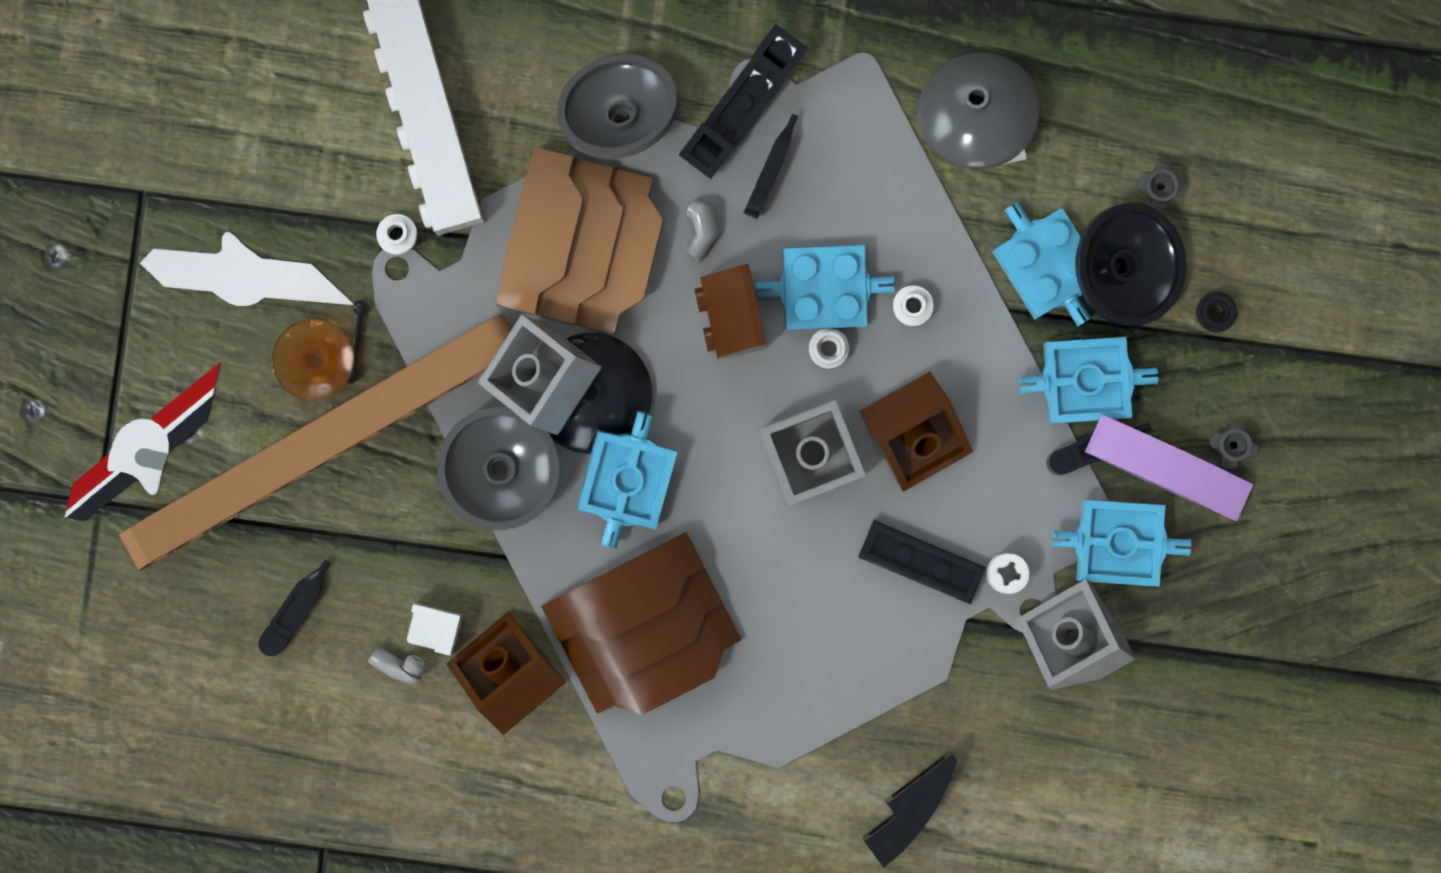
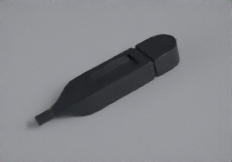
M792 114L788 124L776 139L743 214L758 219L789 150L794 126L799 116Z
M1146 423L1132 428L1146 432L1151 429V425ZM1092 436L1050 453L1046 461L1048 470L1052 474L1059 476L1101 460L1085 452Z
M324 560L318 570L306 576L295 585L269 623L270 625L267 626L260 636L258 646L264 655L276 656L288 645L290 638L294 636L318 601L322 592L324 573L330 566V562Z

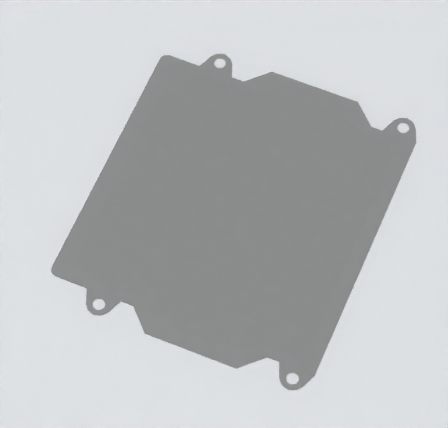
M861 52L797 85L788 78L741 143L712 179L679 156V153L699 127L677 120L673 121L669 130L658 142L648 149L629 157L602 159L586 155L578 150L568 154L577 159L653 178L649 198L662 217L663 223L644 299L620 314L615 335L496 305L506 252L526 177L481 199L479 206L484 223L472 226L462 258L453 265L438 271L413 249L401 255H392L382 250L374 260L372 280L375 306L407 367L499 314H503L511 330L522 314L549 325L565 339L582 333L610 335L629 345L644 362L652 385V403L649 414L654 415L647 438L657 445L676 449L678 452L656 530L639 525L623 526L617 549L611 548L610 545L609 547L601 545L607 521L596 514L580 511L576 508L591 454L571 451L554 441L560 460V477L551 502L541 514L530 522L516 528L493 530L630 795L655 817L666 822L684 821L697 807L699 790L696 761L715 751H720L781 768L948 680L965 622L972 616L990 608L1011 627L1022 632L1017 618L1021 616L1020 607L1022 603L1032 598L1039 600L1043 604L1055 597L1054 573L1078 561L1075 548L1051 546V539L1067 540V538L1051 537L1052 531L1076 532L1081 520L1082 499L1109 501L1090 464L1059 476L1052 474L1048 470L1046 461L1050 453L1078 441L1068 423L1049 424L1048 402L1044 392L1019 393L1020 386L1034 385V383L1018 384L1019 376H1042V373L877 60L869 53ZM751 59L742 61L731 73L729 88ZM795 114L799 117L794 126L789 150L758 219L743 214L776 139L788 124L791 115ZM694 199L708 201L714 207L719 225V234L701 262L684 252V249L696 233L692 219L686 214L688 204ZM865 245V266L870 277L894 276V283L878 284V286H894V293L870 294L867 304V327L833 328L842 332L849 343V354L846 360L836 368H821L812 361L809 355V342L812 336L825 328L786 330L785 307L781 297L757 299L756 296L766 342L765 349L717 359L716 350L707 351L703 328L710 327L707 311L699 312L694 288L702 287L700 277L749 264L756 295V291H772V288L756 289V281H780L784 269L783 248ZM393 257H401L408 263L409 272L402 280H392L386 274V263ZM911 285L924 288L933 299L934 306L930 318L918 326H907L901 323L893 312V300L896 294L902 288ZM910 298L906 301V309L911 313H917L921 309V303L916 298ZM826 341L821 345V352L825 356H833L836 353V345L831 341ZM931 372L950 399L973 453L903 492L875 444L859 411L924 374ZM483 374L428 405L444 438L460 420L469 414L486 408H508L478 384ZM590 385L583 395L584 398L587 400L595 399L598 395L597 387ZM836 400L866 477L788 506L759 430ZM503 461L497 462L493 467L494 474L498 477L505 476L508 472L507 464ZM875 520L985 566L986 569L990 560L996 555L1002 553L1016 554L1027 563L1030 573L1029 580L1022 590L1013 594L998 592L988 583L985 569L970 605L858 558V555L872 521ZM687 532L741 641L723 650L715 678L643 715L617 706L597 714L541 606ZM669 787H678L685 793V804L679 810H669L662 803V794Z

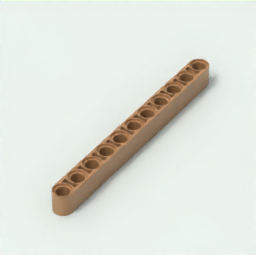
M499 314L120 533L119 537L138 570H143L483 374L511 331L503 314Z

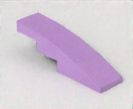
M1101 415L1085 450L1086 453L1131 475L1234 521L1238 520L1253 487V484L1104 415Z

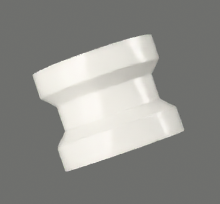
M1002 553L996 555L987 565L986 577L988 583L998 592L1006 594L1019 592L1026 586L1029 580L1030 572L1028 565L1023 558L1016 554Z

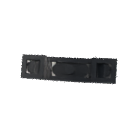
M775 24L753 53L751 60L706 121L702 122L679 153V156L712 179L768 107L798 65L808 47Z

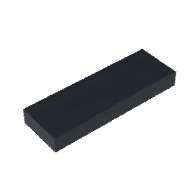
M875 520L872 521L858 555V558L970 605L986 569L985 566Z

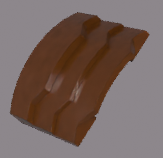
M687 532L541 606L597 714L617 706L643 715L715 678L723 650L741 641Z

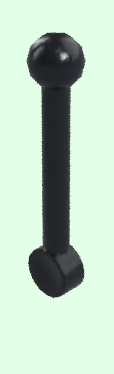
M363 300L355 301L352 306L355 319L348 366L344 374V382L348 384H354L356 379L355 367L363 315L368 311V305Z

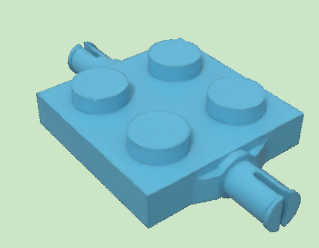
M1019 201L1005 209L1004 211L1011 219L1017 231L1009 241L994 249L992 253L1034 320L1051 309L1064 306L1077 327L1091 319L1092 317L1078 298L1082 293L1076 277L1075 257L1081 237L1063 208H1060L1044 219L1033 220L1032 222Z
M865 245L783 248L784 269L780 281H756V289L772 288V291H756L757 299L781 297L785 307L786 330L867 327V304L870 294L894 293V286H878V284L894 283V276L870 277L865 266Z
M1126 337L1043 343L1045 366L1042 376L1018 377V384L1034 383V385L1020 386V394L1044 392L1048 402L1049 424L1099 421L1101 415L1114 420L1132 418L1131 396L1134 385L1158 384V377H1142L1158 374L1156 367L1133 369L1128 359Z
M637 411L632 434L618 435L597 430L576 508L580 511L596 514L607 521L603 539L600 543L603 546L609 547L610 545L611 548L617 549L623 526L639 525L655 530L657 528L678 452L676 449L657 445L647 438L652 418L654 417L652 414Z
M1082 499L1081 520L1076 532L1053 530L1051 536L1054 538H1067V540L1051 539L1052 547L1075 548L1078 557L1077 581L1087 579L1089 582L1160 587L1161 565L1166 554L1190 556L1191 549L1175 548V546L1191 547V539L1167 538L1164 527L1165 505Z

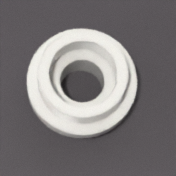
M393 214L384 218L376 232L377 241L381 248L392 255H401L410 251L414 247L418 235L412 220L401 214ZM396 227L402 228L403 235L400 239H390L389 235L392 229Z
M911 285L902 288L893 300V312L896 318L907 326H918L925 323L933 312V299L929 292L920 286ZM910 298L918 299L921 303L920 311L917 313L909 312L906 309V301Z
M833 328L819 330L812 336L809 342V355L812 361L821 368H836L846 360L849 354L847 338L842 332ZM831 341L836 345V353L833 356H825L821 352V345L824 342Z

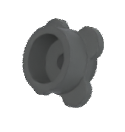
M1158 163L1154 168V172L1147 177H1140L1136 183L1137 190L1140 193H1145L1150 200V207L1158 211L1164 210L1167 207V202L1174 197H1181L1185 192L1184 183L1178 181L1176 175L1171 172L1170 165L1167 163ZM1162 183L1164 190H1158L1157 184Z
M1233 422L1228 430L1222 433H1214L1210 437V446L1217 449L1221 456V465L1226 469H1234L1239 461L1246 457L1253 458L1257 454L1258 447L1246 433V425L1242 422ZM1232 441L1237 443L1236 449H1231L1230 443Z

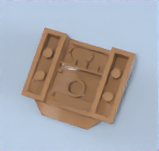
M534 147L510 235L496 305L615 335L620 314L644 299L663 223L662 217L649 198L653 178Z

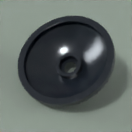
M1137 203L1119 204L1109 207L1095 216L1081 235L1075 257L1077 282L1089 306L1109 322L1123 326H1137L1159 319L1175 304L1185 282L1187 262L1182 239L1171 221L1152 207ZM1116 259L1120 263V270L1116 272L1114 266Z
M582 333L566 338L602 367L591 385L597 387L598 395L593 400H587L583 396L558 435L548 432L553 441L560 446L583 454H591L598 429L618 435L632 434L637 411L644 412L645 414L649 413L652 403L651 379L640 356L623 341L602 333Z

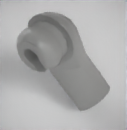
M694 199L688 204L686 214L692 219L696 233L684 249V252L701 262L719 234V225L714 207L708 201Z
M378 645L368 660L369 664L387 676L407 684H415L422 679L421 674L426 668L424 661L419 657L410 655L404 662L380 645Z

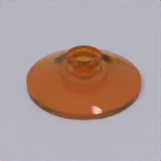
M319 319L302 320L288 327L278 338L272 355L273 370L278 382L290 394L305 400H322L333 396L346 385L353 371L354 353L349 339L337 326ZM313 353H319L322 356V364L318 368H312L308 363V358Z

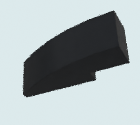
M950 751L886 798L885 801L894 814L862 837L883 868L910 845L936 811L950 783L957 760Z

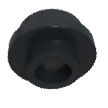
M1212 292L1202 297L1197 304L1196 317L1199 324L1205 330L1219 333L1229 329L1234 324L1237 318V307L1234 300L1227 294ZM1212 305H1217L1222 309L1223 315L1220 320H1214L1210 317L1209 309Z

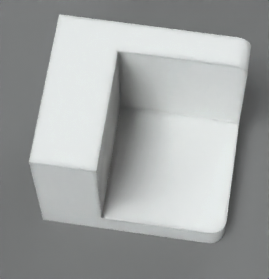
M414 603L411 610L413 617L407 636L408 643L435 649L434 652L450 656L454 654L464 614Z

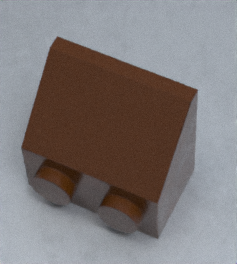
M749 264L700 277L702 287L694 288L699 312L707 311L710 327L703 328L707 351L716 350L717 359L765 349L766 342Z
M931 372L924 374L859 411L875 444L903 492L973 453L950 399Z
M509 611L446 663L477 710L503 735L566 683L549 658Z

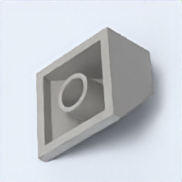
M1087 579L1017 618L1045 681L1051 690L1102 679L1136 659L1120 625Z

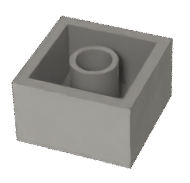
M521 314L481 376L478 384L530 426L558 435L602 367L549 325Z
M836 400L759 430L788 506L866 477Z

